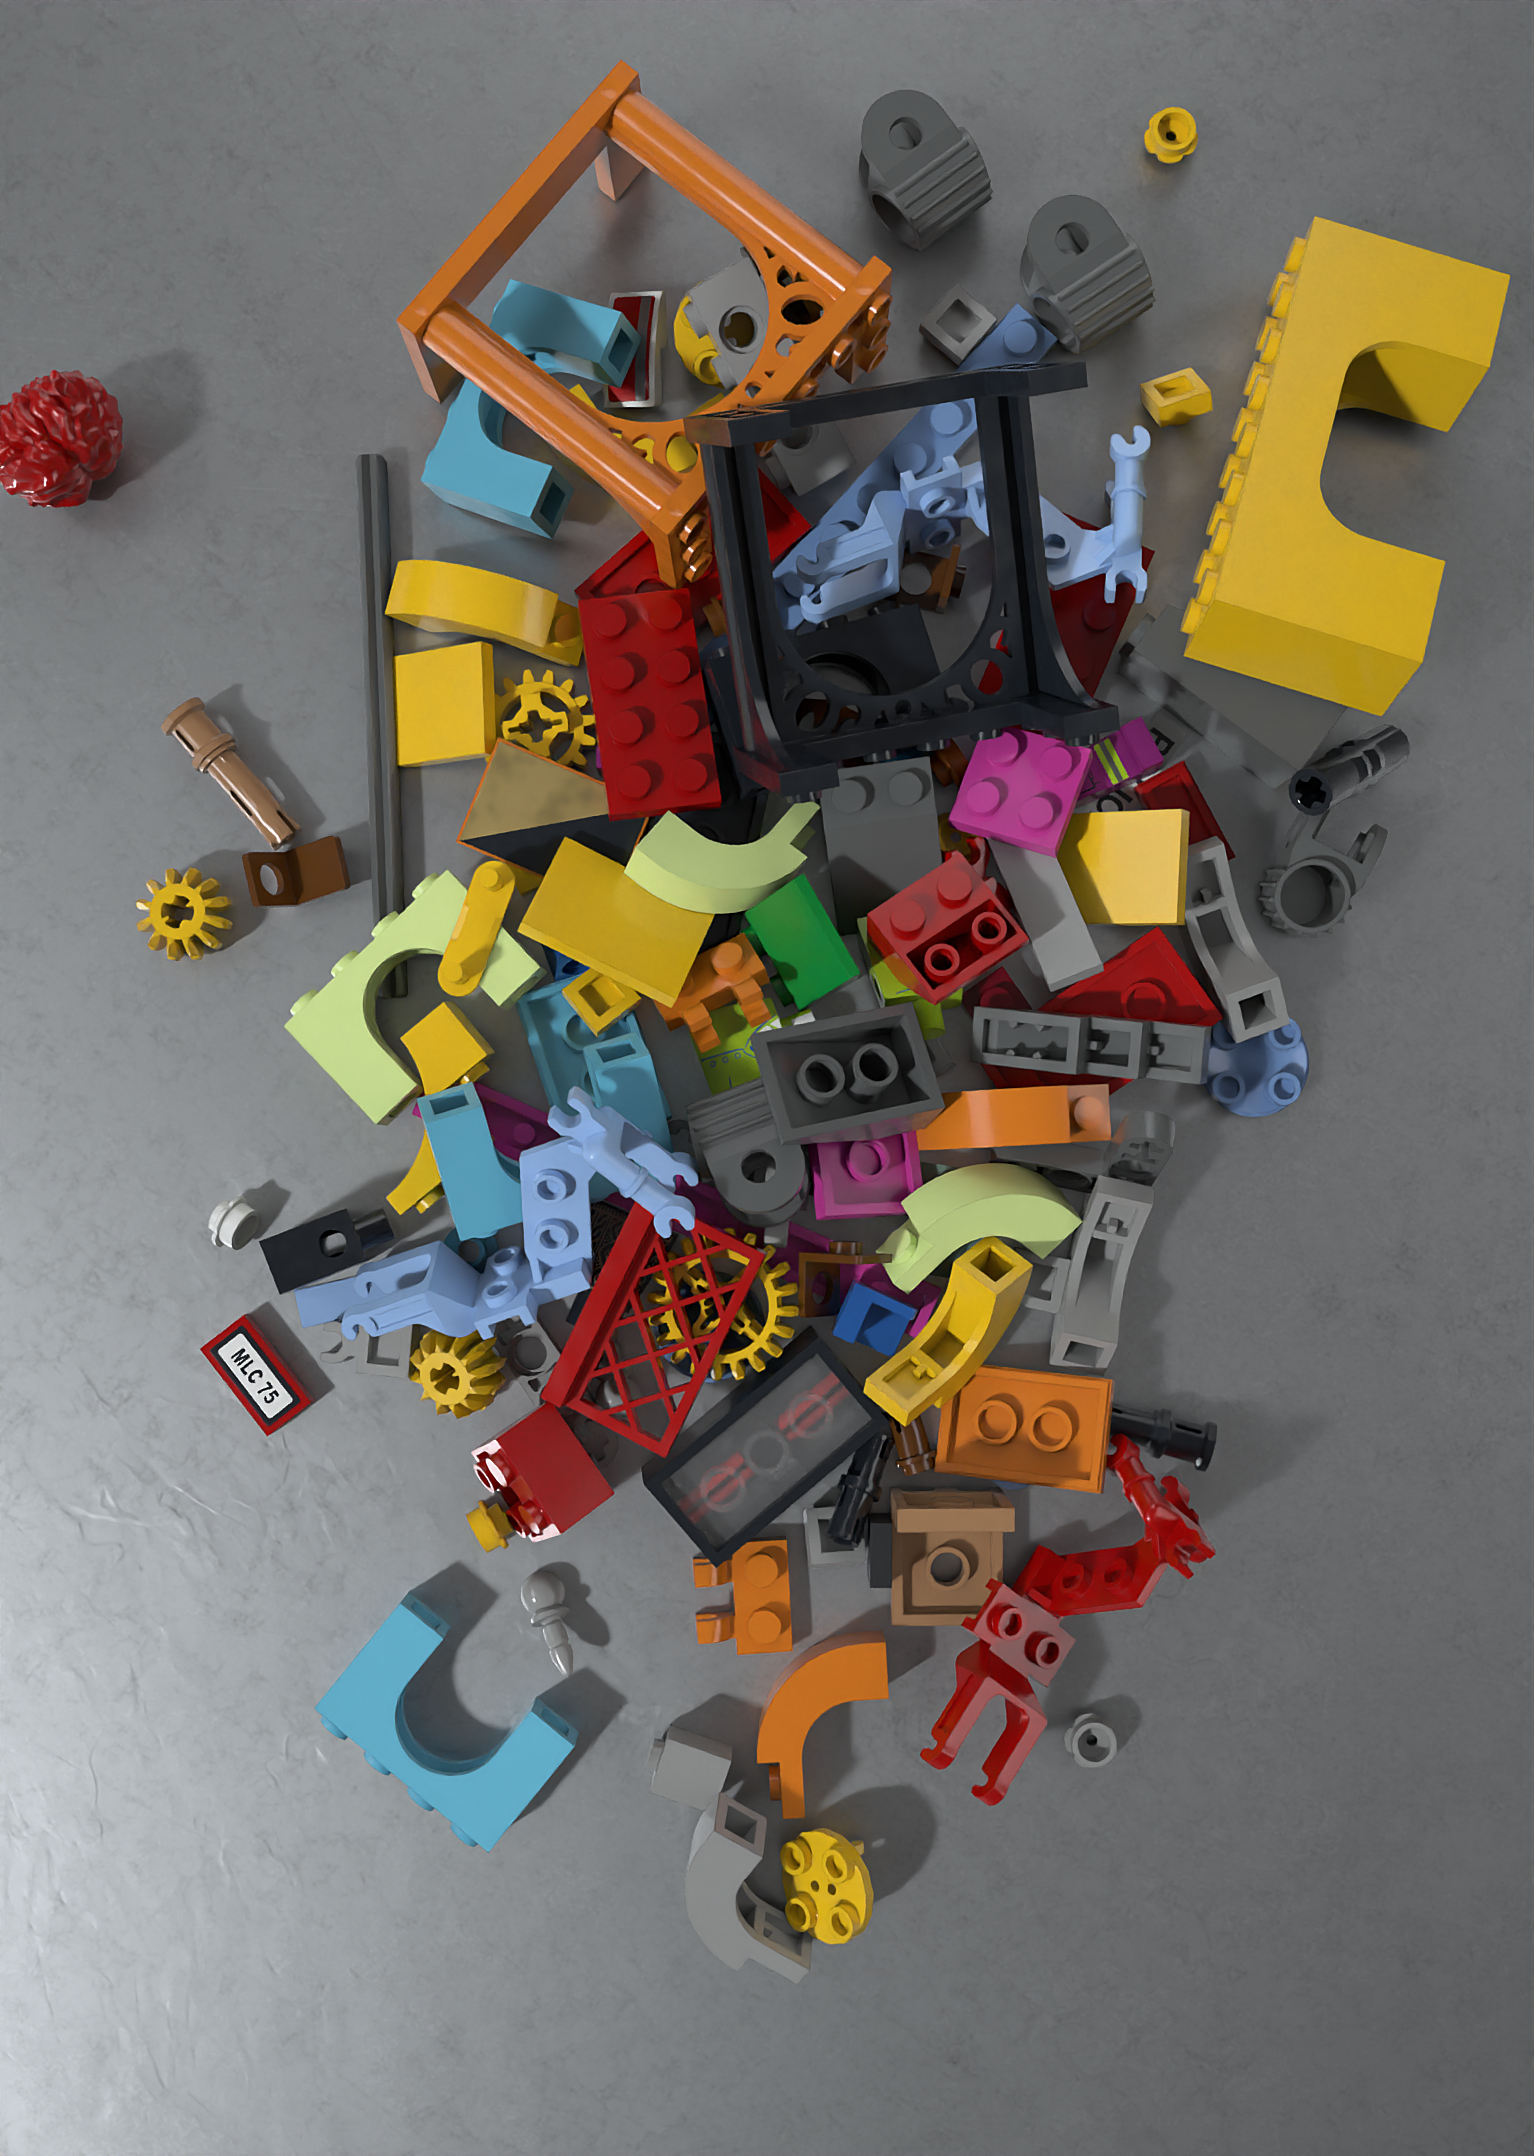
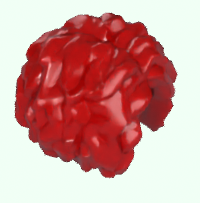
M52 370L50 376L36 377L35 380L30 382V385L25 384L21 388V393L14 392L11 402L7 405H0V484L4 486L5 491L9 495H19L27 499L31 507L40 505L53 508H76L85 503L90 493L92 481L103 480L114 472L116 460L120 458L124 447L122 444L123 417L118 411L117 398L108 394L98 379L93 376L85 378L79 370L72 372Z

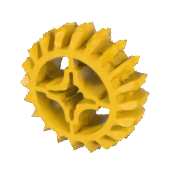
M728 1227L724 1230L736 1236L734 1228ZM750 1232L746 1235L744 1241L755 1246L757 1235ZM703 1236L706 1248L717 1245V1242ZM691 1237L681 1240V1247L685 1255L697 1252L695 1242ZM772 1244L763 1249L768 1254L755 1280L758 1277L761 1279L768 1295L769 1312L765 1327L755 1320L756 1316L747 1307L745 1299L731 1328L739 1334L744 1333L752 1342L738 1348L720 1349L711 1368V1377L714 1381H720L723 1378L725 1364L729 1363L735 1379H743L746 1375L745 1359H748L752 1367L758 1372L764 1370L767 1365L760 1350L764 1349L770 1355L778 1358L784 1349L773 1338L774 1334L783 1338H792L795 1333V1329L790 1324L782 1322L781 1317L798 1316V1305L783 1303V1296L796 1293L798 1291V1284L796 1282L779 1284L777 1277L784 1275L791 1267L787 1261L778 1264L774 1269L767 1264L766 1261L776 1252V1247ZM730 1249L709 1255L710 1259L729 1258L745 1264V1267L731 1281H718L719 1287L739 1281L750 1259ZM673 1251L667 1252L669 1261L681 1257ZM700 1258L671 1267L674 1270L673 1274L679 1292H681L684 1281L692 1287L690 1291L694 1295L710 1290L706 1275H703L695 1267L701 1262ZM662 1270L653 1273L652 1279L656 1283L665 1286L666 1291L650 1292L647 1295V1301L658 1305L671 1303L672 1299ZM710 1298L699 1301L701 1311L700 1316L692 1327L694 1337L712 1332L720 1322V1317L717 1316L709 1325L706 1324V1320L714 1312L711 1306L715 1302L710 1301ZM675 1309L648 1318L649 1324L654 1326L667 1322L669 1331L660 1335L656 1340L660 1347L667 1345L673 1339L678 1343L685 1341ZM704 1342L697 1344L701 1358L708 1346ZM688 1347L675 1351L671 1356V1361L675 1364L682 1361L689 1353ZM692 1362L690 1366V1373L694 1374L695 1368Z

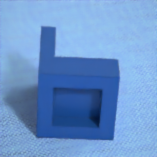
M854 1278L831 1328L832 1335L852 1344L854 1341H857L887 1356H892L900 1343L909 1320H914L918 1310L914 1305Z

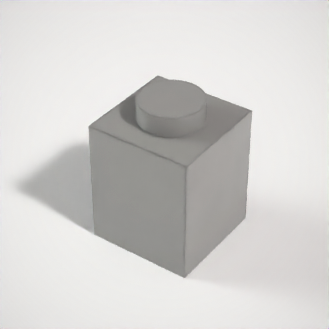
M670 1724L664 1741L654 1738L645 1763L644 1771L653 1774L649 1793L705 1811L717 1794L722 1791L732 1762L733 1746Z

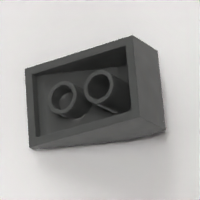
M929 756L838 769L840 786L821 790L820 806L839 936L857 934V918L867 917L869 912L942 864Z
M912 1002L752 1033L750 1036L781 1145L874 1140L925 1129L945 1108Z

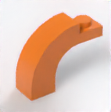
M1108 1084L941 1093L945 1108L925 1129L916 1130L919 1151L1112 1140Z
M883 1630L846 1633L815 1644L797 1656L782 1671L770 1689L759 1719L757 1764L775 1762L780 1764L769 1766L770 1800H782L783 1819L805 1818L802 1750L807 1733L813 1723L824 1712L841 1703L889 1699L886 1641Z

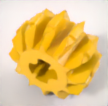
M190 867L183 878L177 870L173 868L167 869L165 871L166 887L153 879L146 883L148 890L155 896L152 901L146 899H138L136 901V907L149 912L150 915L137 922L136 926L141 932H153L147 944L151 950L160 951L166 947L167 958L174 961H180L186 951L191 959L198 961L202 960L204 955L202 942L216 950L222 947V942L214 934V931L217 927L223 930H230L232 928L231 921L218 915L219 912L229 909L232 906L230 898L225 896L215 897L221 886L218 880L211 877L202 882L201 871ZM190 908L194 910V916L191 921L175 919L177 909Z
M434 1329L423 1336V1340L419 1342L420 1347L409 1358L418 1368L414 1371L409 1381L422 1384L424 1388L420 1401L433 1399L436 1403L437 1415L447 1414L452 1411L457 1419L468 1417L474 1411H482L491 1405L497 1396L496 1392L503 1388V1384L507 1380L499 1371L504 1366L507 1358L494 1354L492 1350L497 1337L483 1340L478 1330L460 1338L448 1336Z

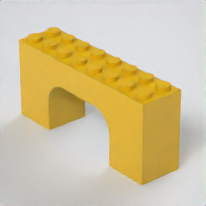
M1315 216L1305 238L1294 237L1283 268L1288 273H1277L1268 297L1267 305L1273 307L1271 313L1273 318L1266 316L1256 342L1255 350L1261 351L1259 362L1254 361L1244 387L1243 395L1249 396L1247 408H1241L1232 432L1231 441L1237 442L1234 454H1229L1220 477L1219 487L1225 489L1222 502L1217 501L1213 508L1206 530V535L1212 536L1209 550H1203L1193 579V583L1200 585L1196 598L1191 597L1181 623L1180 631L1189 634L1183 656L1382 717L1423 663L1446 561L1359 535L1346 528L1332 515L1322 497L1320 474L1335 413L1337 410L1344 408H1367L1448 432L1490 368L1511 275Z

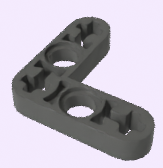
M1136 1111L1124 1117L1106 1151L1070 1143L990 1147L988 1163H1006L1028 1168L1045 1177L1056 1187L1089 1194L1092 1193L1099 1175L1152 1187L1173 1154L1176 1122L1169 1116L1158 1112Z

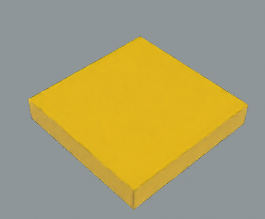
M480 641L393 656L397 766L413 768L490 757L496 744L493 645Z

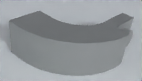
M1217 836L1188 846L1185 924L1177 925L1200 985L1223 1016L1220 1022L1236 1043L1290 1024L1279 975L1259 953L1242 917L1224 843Z
M1099 1175L1091 1195L1086 1194L1079 1213V1217L1083 1222L1073 1232L1067 1259H1070L1071 1262L1060 1312L1055 1314L1049 1364L1104 1377L1118 1345L1120 1312L1126 1277L1135 1246L1153 1207L1154 1187Z
M719 1792L700 1817L692 1838L684 1889L685 1904L691 1924L704 1945L718 1959L738 1972L748 1959L751 1958L762 1964L766 1969L776 1972L798 1984L810 1971L813 1937L807 1931H796L789 1924L785 1913L758 1898L745 1882L747 1876L763 1858L767 1818Z

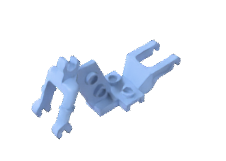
M1141 425L1133 428L1132 445L1127 444L1125 439L1119 434L1111 436L1110 457L1115 463V481L1109 480L1106 482L1104 493L1105 503L1111 509L1110 525L1098 531L1081 529L1039 494L1049 588L1053 591L1106 573L1104 593L1106 603H1114L1116 585L1124 582L1130 583L1135 587L1136 603H1144L1147 592V573L1142 568L1143 500H1147V491L1143 483V463L1149 456L1151 438L1148 431ZM952 454L942 458L941 472L920 480H915L911 470L900 473V490L876 493L865 522L859 529L819 543L816 546L818 563L810 564L808 558L804 555H798L796 557L797 575L803 582L810 585L821 584L831 577L866 565L859 571L822 584L820 586V604H814L808 595H802L800 604L804 619L810 623L818 624L828 618L898 593L905 545L909 554L926 548H940L949 543L953 538L961 536V520L968 517L973 518L976 526L989 536L981 461L959 468Z
M574 1086L569 1090L567 1103L579 1111L580 1114L568 1116L554 1105L549 1110L547 1120L549 1126L564 1137L520 1153L524 1245L521 1247L515 1245L507 1246L487 1258L484 1274L476 1271L442 1241H435L377 1262L365 1263L359 1267L354 1280V1288L361 1297L366 1298L369 1295L372 1282L384 1294L410 1286L413 1287L365 1304L350 1306L344 1313L341 1331L348 1340L354 1341L358 1334L359 1325H362L364 1330L372 1337H377L413 1324H422L457 1338L465 1337L478 1330L482 1339L485 1340L494 1337L496 1323L519 1315L525 1326L536 1322L539 1305L591 1288L595 1255L592 1249L590 1179L594 1173L598 1171L619 1188L622 1196L625 1198L631 1197L654 1215V1227L657 1233L663 1238H669L672 1234V1219H678L686 1230H692L695 1226V1207L692 1202L684 1196L672 1194L676 1190V1175H682L690 1186L698 1184L699 1168L695 1158L682 1152L669 1153L652 1139L653 1134L648 1130H640L610 1106H603L597 1109L593 1105L591 1096L581 1088ZM632 1158L635 1162H637L640 1166H642V1168H640L639 1166H637V1165H636L634 1162H632L630 1159ZM648 1173H651L654 1177H656L659 1180V1182H657L654 1178L648 1175Z

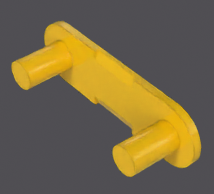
M500 861L485 862L475 871L452 936L449 939L439 966L438 982L441 988L452 996H467L478 987L516 885L515 875L506 864Z

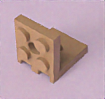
M956 1487L934 1488V1491H902L901 1488H890V1518L892 1521V1626H961L966 1616L975 1619L991 1593L985 1587L989 1579L993 1578L1003 1583V1532H1015V1508L1000 1487H989V1491H958ZM942 1553H953L962 1560L961 1573L950 1582L939 1581L931 1574L933 1560Z

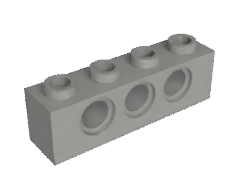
M749 256L737 260L685 291L691 304L682 308L698 339L708 335L714 345L718 356L710 361L726 390L734 386L737 387L752 369L763 346L768 327L769 303L767 292ZM743 312L752 320L754 331L748 343L735 347L726 339L724 326L732 314ZM789 338L782 340L776 348L777 352L782 356H789V348L794 344L793 340ZM753 386L746 390V394L751 398H754L756 395ZM835 421L807 426L805 439L794 447L785 446L779 439L770 450L773 456L765 460L779 489L783 490L789 486L798 497L857 464Z

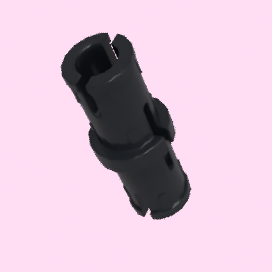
M878 1432L855 1451L847 1474H841L837 1485L841 1491L833 1516L824 1534L828 1539H833L834 1542L847 1547H859L873 1502L879 1501L883 1491L879 1484L895 1443L893 1439L886 1438V1435Z

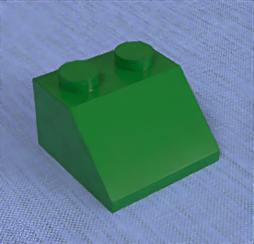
M804 873L745 912V919L749 926L741 930V933L744 932L758 957L761 958L766 955L776 974L770 977L769 980L783 1007L793 1003L798 1012L806 1010L855 982L860 975L858 967Z

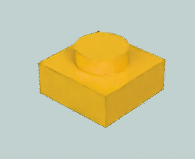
M1191 367L1139 384L1142 405L1161 428L1168 425L1177 426L1188 423L1195 416L1213 410L1211 390Z
M592 968L562 989L563 997L596 1037H599L641 1004V997L634 989Z

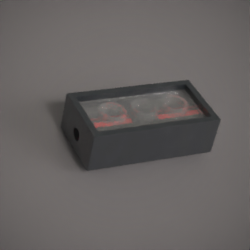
M811 1325L788 1343L778 1358L773 1356L769 1359L764 1370L760 1372L756 1370L677 1437L666 1458L656 1454L641 1467L644 1486L715 1568L719 1567L890 1423L880 1406L863 1393L864 1387Z

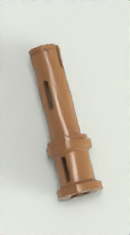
M199 697L189 699L178 706L167 716L161 725V730L166 736L174 735L193 757L191 764L196 771H201L203 774L210 773L241 812L265 837V840L274 851L290 843L301 832V826L289 816L272 793L235 753L237 745L233 736L230 733L223 734L203 711L205 704Z

